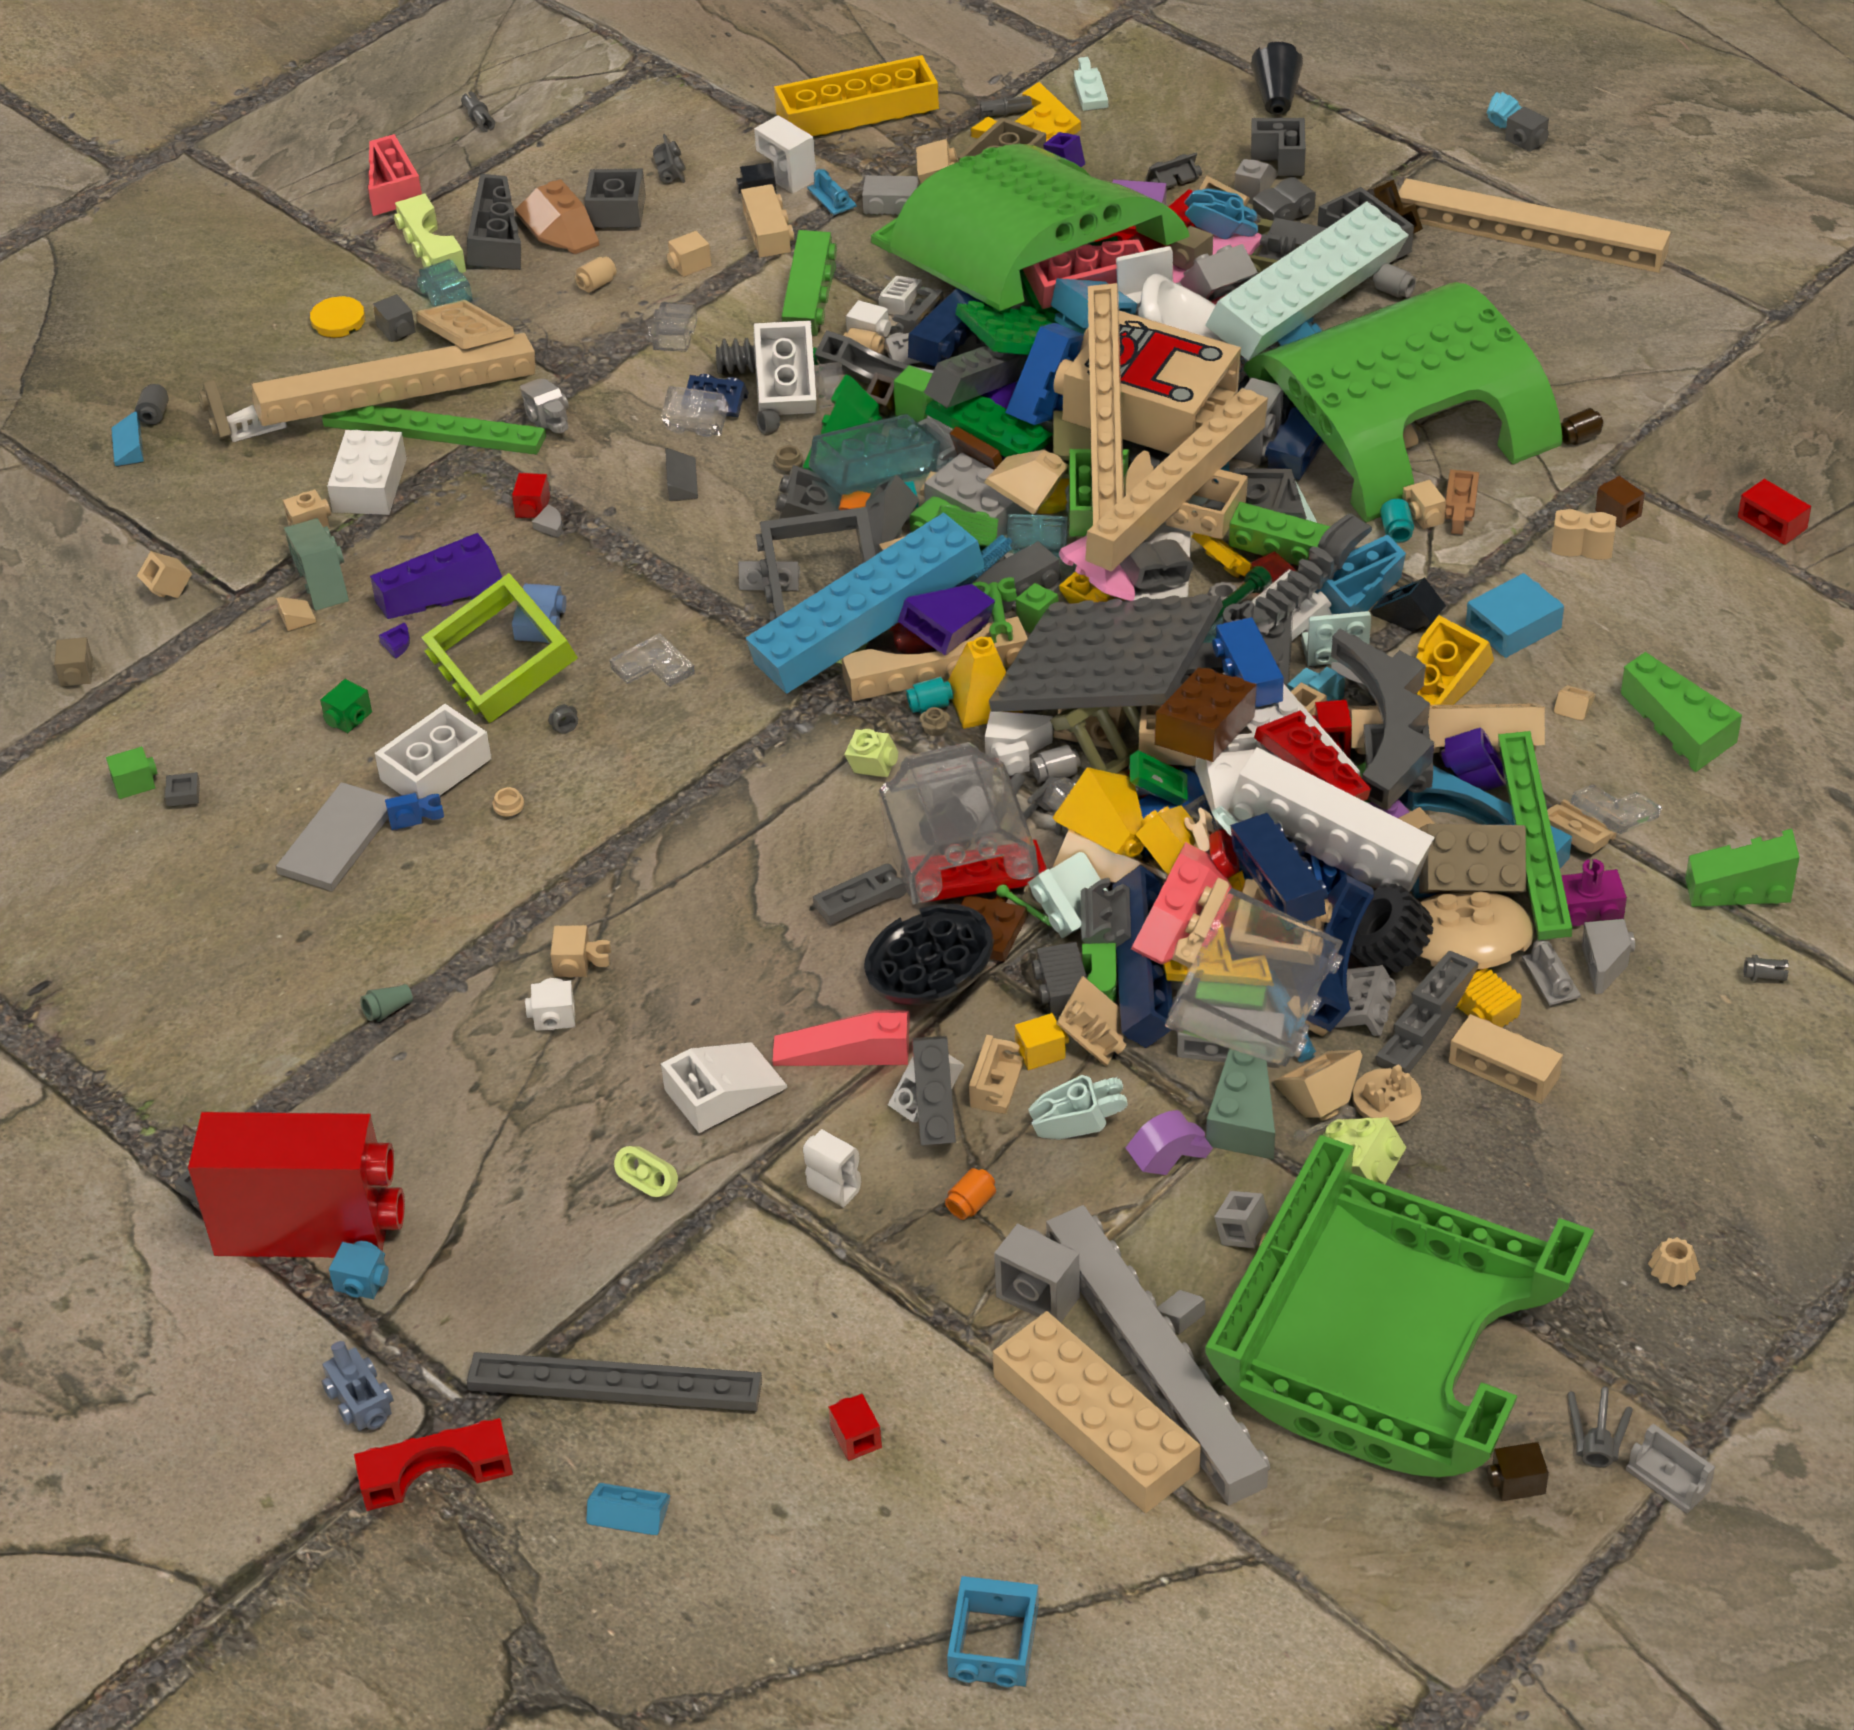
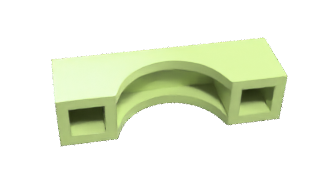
M426 194L395 202L397 214H394V221L398 230H403L407 244H412L415 256L421 258L424 270L430 272L435 281L466 272L463 250L454 236L431 234L438 229L434 206Z

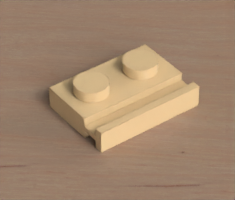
M1565 799L1562 800L1561 805L1556 804L1547 810L1550 825L1572 836L1571 844L1582 852L1593 854L1608 844L1609 839L1614 840L1616 838L1617 827Z

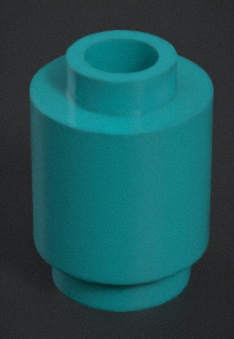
M1391 499L1385 502L1380 508L1385 534H1388L1396 543L1406 542L1412 537L1414 531L1409 504L1403 499Z
M940 676L912 684V688L906 689V696L911 712L916 713L920 711V714H922L929 708L937 707L941 709L948 707L949 700L953 699V692L949 681L943 682Z

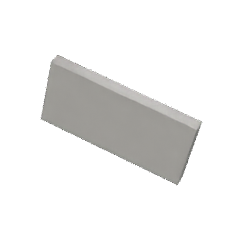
M341 782L276 865L277 874L333 891L389 818L385 799L391 797Z

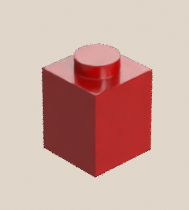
M518 473L512 493L515 518H536L549 503L550 490L547 474Z
M863 1393L851 1398H843L836 1404L828 1406L830 1428L848 1461L882 1448L880 1425Z

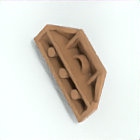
M562 179L537 187L515 209L516 215L538 241L557 248L568 249V252L578 254L600 245L585 206Z

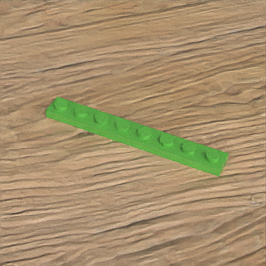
M374 405L324 414L322 416L325 427L361 431L402 432V436L407 438L535 455L538 454L546 438L545 428Z
M1531 732L1498 734V746L1514 824L1525 825L1526 882L1538 940L1572 937V924Z

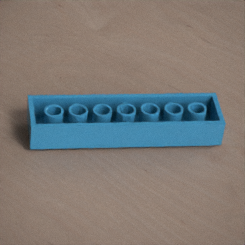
M943 512L747 636L745 639L754 664L786 694L897 624L904 600L907 597L953 588L983 569L985 565L978 540Z

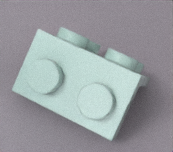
M1079 852L1050 870L1047 869L1029 881L1028 884L1031 887L1034 898L1042 905L1048 915L1051 926L1063 939L1081 928V890L1085 887L1088 889L1101 879L1087 856Z

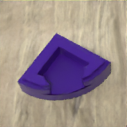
M405 622L379 635L380 643L395 659L401 656L410 644L409 631Z

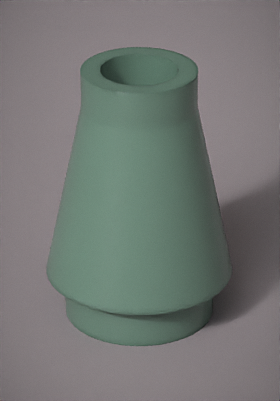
M407 984L368 990L366 995L360 998L361 1008L365 1017L369 1021L376 1019L379 1022L413 1001L411 990Z

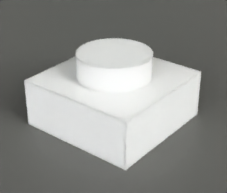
M1026 741L995 748L996 771L999 778L1030 771L1029 747Z

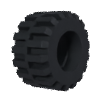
M1397 884L1382 885L1377 890L1373 889L1374 897L1361 919L1350 952L1366 967L1383 965L1388 975H1390L1393 971L1395 973L1402 971L1403 967L1410 966L1417 957H1420L1423 953V946H1428L1430 942L1427 935L1433 934L1434 928L1431 925L1434 921L1430 912L1403 886H1398Z

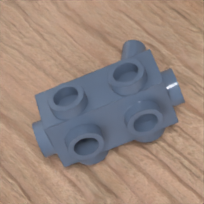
M338 1341L331 1346L334 1357L322 1364L326 1376L325 1379L321 1380L323 1388L330 1400L337 1397L341 1402L337 1407L346 1425L354 1423L359 1431L366 1427L377 1429L386 1422L387 1416L392 1414L389 1404L394 1399L391 1391L385 1382L380 1384L375 1378L377 1377V1372L369 1357L362 1359L355 1347L348 1350L344 1341Z

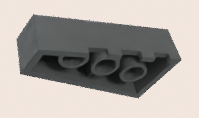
M480 173L467 236V265L521 270V241L518 236V226L515 221V212L511 202L507 176Z

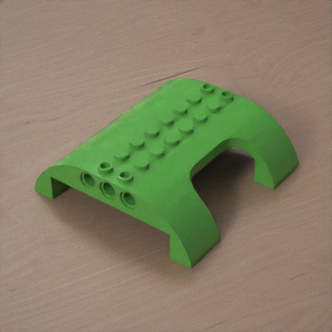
M1012 144L998 148H986L979 155L962 157L959 159V162L949 165L928 177L914 190L905 202L892 232L890 251L1001 311L1024 302L1019 272L1023 268L1136 225V232L1166 246L1189 237V230L1172 209L1157 200L1120 184L1091 177L1086 170L1074 162L1040 147L1027 144Z
M1454 282L1440 286L1258 354L1244 365V371L1250 379L1255 378L1269 383L1277 382L1354 478L1350 504L1365 523L1381 517L1380 508L1391 499H1402L1403 487L1414 484L1403 432L1407 425L1417 419L1464 401L1479 400L1487 403L1500 418L1502 425L1497 446L1512 464L1534 457L1562 444L1559 411L1550 383L1540 362L1527 343L1497 308L1477 289L1465 283Z
M1320 1135L1205 1347V1353L1219 1376L1237 1396L1272 1422L1293 1433L1370 1463L1407 1474L1445 1477L1470 1472L1482 1466L1490 1459L1517 1401V1395L1482 1382L1470 1406H1465L1455 1399L1453 1390L1479 1335L1488 1324L1501 1316L1545 1305L1562 1296L1571 1285L1591 1242L1594 1230L1559 1218L1548 1242L1355 1175L1352 1173L1354 1146Z

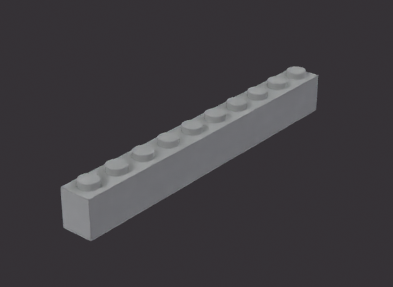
M1081 1205L1047 1220V1238L1059 1244H1066L1079 1253L1080 1292L1162 1411L1201 1445L1200 1466L1226 1504L1229 1506L1267 1488L1268 1471L1270 1470L1267 1456L1261 1449L1257 1450L1254 1447L1246 1426L1242 1422L1237 1423L1232 1415L1227 1399L1223 1395L1218 1396L1213 1389L1212 1381L1207 1371L1203 1368L1199 1369L1194 1362L1193 1353L1188 1344L1180 1342L1175 1335V1329L1171 1320L1167 1316L1163 1317L1158 1311L1152 1293L1148 1290L1144 1291L1139 1284V1278L1135 1269L1131 1265L1127 1266L1124 1263L1115 1241H1109L1105 1236L1099 1218L1096 1215L1091 1216L1086 1207Z

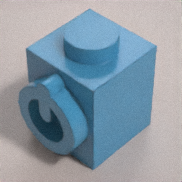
M357 1241L354 1244L342 1242L329 1268L334 1291L346 1293L355 1298L364 1297L374 1300L379 1288L383 1287L388 1279L389 1269L385 1265V1253L377 1246L366 1241Z

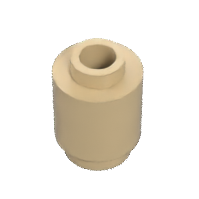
M605 256L603 258L597 257L577 268L575 281L578 287L590 293L611 282L617 273L615 264L609 257Z
M850 328L848 332L844 333L843 336L852 338L863 346L883 354L885 338L880 336L878 332Z

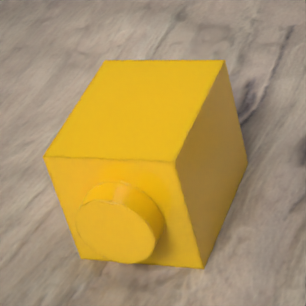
M1053 1013L1015 1024V1043L1020 1046L1018 1053L1021 1057H1024V1064L1028 1071L1066 1059L1065 1044L1069 1043L1068 1033L1056 1024L1057 1020Z

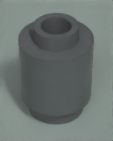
M150 384L141 391L135 407V412L137 411L141 422L153 425L162 420L169 401L166 389L159 384Z

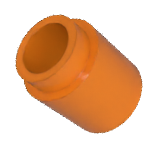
M971 1168L948 1191V1197L945 1199L946 1207L954 1216L961 1220H965L968 1216L973 1217L996 1194L994 1178L984 1169Z

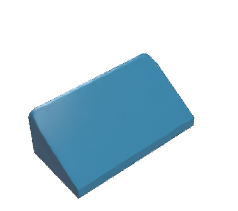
M136 411L112 427L115 466L144 462L141 426Z
M598 1483L587 1499L586 1521L588 1524L658 1535L667 1512L670 1495Z

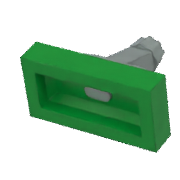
M1139 750L1130 755V782L1135 785L1137 796L1151 794L1178 806L1188 801L1186 773Z

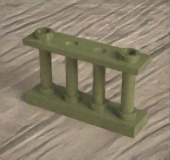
M1122 706L1139 738L1141 715L1137 707ZM1110 707L1071 708L1050 719L1055 731L1068 729L1069 732L1075 734L1093 769L1117 773L1130 764V755L1139 750V743L1129 750L1127 749L1108 712ZM1091 715L1097 717L1117 755V758L1106 765L1103 763L1084 726L1086 725L1085 719Z

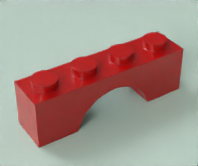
M501 1418L483 1420L457 1429H446L437 1434L410 1438L400 1443L380 1448L373 1447L364 1452L354 1454L366 1511L402 1503L412 1482L425 1472L437 1468L461 1470L467 1473L476 1484L513 1475Z

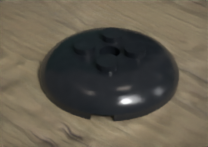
M939 904L920 908V914L905 921H902L901 917L880 932L867 951L864 969L870 986L876 993L888 1001L904 1005L932 1004L963 991L980 976L987 966L993 951V933L982 914L963 905Z

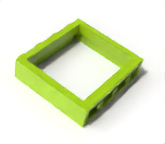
M510 573L421 637L428 646L424 652L432 663L436 665L440 662L441 666L438 669L448 682L455 681L452 687L462 700L468 697L470 700L466 704L474 715L480 712L489 724L578 659L566 638ZM514 601L550 645L480 695L445 651Z

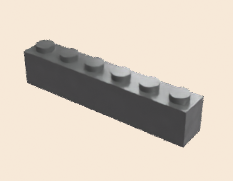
M986 345L938 362L924 393L946 408L1018 381L1028 355L993 352Z

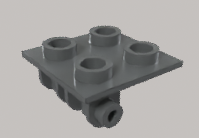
M1275 217L1268 234H1262L1260 245L1263 246L1258 256L1280 260L1326 228Z

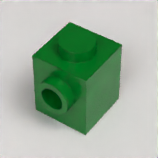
M347 679L341 681L320 699L325 722L330 727L338 728L347 734L372 713L368 690Z

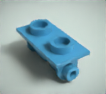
M817 169L814 172V184L808 186L807 189L833 215L857 207L856 203L849 197L848 192L833 181L825 169Z

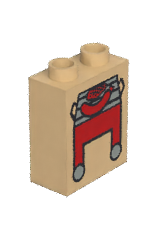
M1119 311L1122 439L1171 454L1238 393L1241 347ZM1088 327L1084 332L1080 353L1075 360L1064 359L1060 363L1054 379V392L1063 395L1062 420L1091 429Z

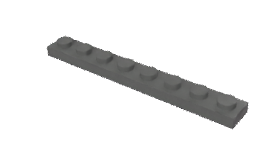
M474 1352L467 1378L468 1390L757 1411L762 1387V1373Z

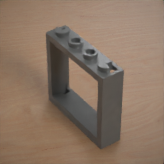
M867 507L760 522L761 533L755 534L757 550L758 552L763 551L765 558L760 560L762 578L768 577L769 585H765L764 589L766 602L773 604L774 611L769 612L770 622L785 613L773 540L856 529L863 564L876 555Z

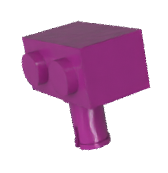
M1588 859L1582 865V873L1561 875L1572 926L1584 925V922L1624 919L1627 896L1617 869L1604 871V864L1597 859H1592V868L1589 869L1590 860Z

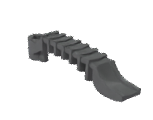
M1351 513L1342 517L1326 530L1319 541L1318 547L1312 546L1309 549V561L1301 559L1298 572L1291 570L1288 573V582L1279 580L1277 582V590L1269 588L1266 591V598L1259 596L1256 599L1255 606L1249 600L1244 601L1242 604L1229 605L1223 612L1222 624L1252 617L1259 631L1266 636L1271 627H1277L1281 619L1284 617L1288 618L1292 610L1300 608L1301 603L1305 599H1310L1314 591L1320 590L1325 581L1331 580L1334 577V573L1343 567L1355 546L1372 531V526Z

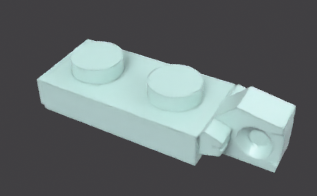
M1088 57L1078 58L1079 68L1074 70V84L1082 110L1108 108V97L1100 72L1097 68H1091Z

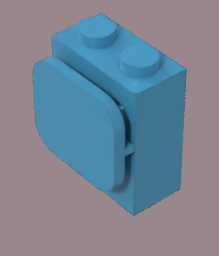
M1057 278L1051 306L1061 313H1056L1054 320L1062 326L1084 334L1085 330L1089 327L1088 286L1108 283L1105 281ZM1118 290L1119 311L1135 315L1138 303Z

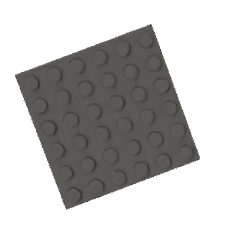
M1199 594L1194 597L1180 598L1174 595L1163 599L1142 597L1133 601L1112 599L1107 602L1086 600L1073 604H1065L1064 602L1051 604L1042 615L989 699L991 712L1163 705L1176 691L1222 609L1221 596Z

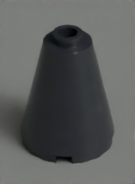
M1270 42L1268 47L1261 50L1259 47L1252 55L1251 68L1265 109L1273 115H1282L1290 110L1303 66L1302 54L1296 51L1294 45L1286 42Z

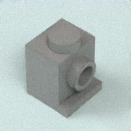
M1230 1191L1214 1216L1222 1245L1255 1248L1257 1244L1255 1238L1269 1217L1263 1194Z

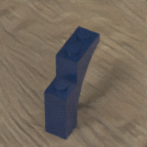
M1346 874L1328 894V901L1332 903V916L1330 922L1324 925L1325 943L1322 953H1317L1314 965L1296 962L1292 966L1303 1019L1330 1032L1351 1010L1347 994V968L1350 951L1361 919L1374 897L1372 887Z

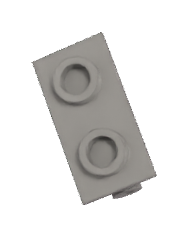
M738 561L739 590H765L764 586L769 585L768 577L762 578L760 561ZM776 561L781 591H799L800 566H798V561Z
M1538 939L1534 941L1532 954L1522 956V959L1549 1006L1580 998L1581 994L1552 948L1551 943Z

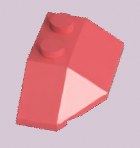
M1185 842L1131 950L1160 965L1172 960L1178 940L1187 938L1190 935L1185 932V929L1193 913L1200 915L1203 906L1199 905L1198 901L1205 887L1212 888L1218 877L1229 882L1219 872L1210 854ZM1231 884L1200 950L1208 948L1235 894Z

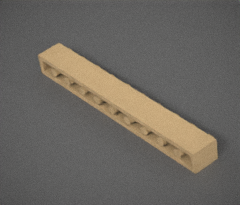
M1407 178L1398 192L1402 205L1415 203L1421 224L1657 273H1660L1668 254L1670 231Z
M519 333L514 334V337L468 349H462L455 345L252 384L253 405L262 426L533 375L535 374V351L526 334Z
M1243 388L1087 531L1085 561L1113 571L1219 469L1265 428L1268 398Z

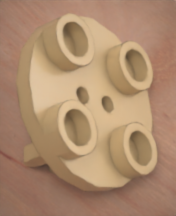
M1399 1064L1392 1069H1375L1365 1073L1356 1081L1352 1091V1103L1361 1116L1364 1118L1388 1117L1393 1126L1410 1120L1421 1108V1089L1409 1073L1402 1072V1067Z

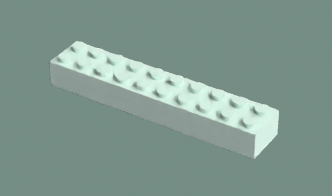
M1365 202L1218 300L1205 326L1226 343L1241 347V355L1249 361L1379 271L1383 264H1389L1395 260L1409 234L1402 230L1397 223L1392 222L1383 215L1377 207Z

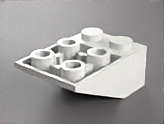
M1255 733L1238 734L1214 762L1196 757L1195 769L1211 811L1221 806L1228 811L1239 774L1256 747L1269 753L1264 745L1254 739ZM1231 814L1238 822H1241L1235 815ZM1215 819L1217 827L1222 828L1220 823Z
M752 1042L691 1048L661 1063L665 1091L698 1133L787 1088V1084Z

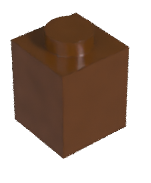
M1617 476L1611 481L1603 483L1598 488L1595 511L1617 517L1616 525L1622 528L1642 516L1645 493L1621 476Z

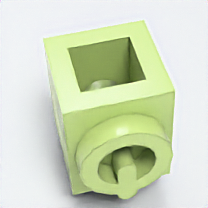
M863 729L855 730L844 755L854 773L888 777L892 767L898 760L899 751L888 733Z

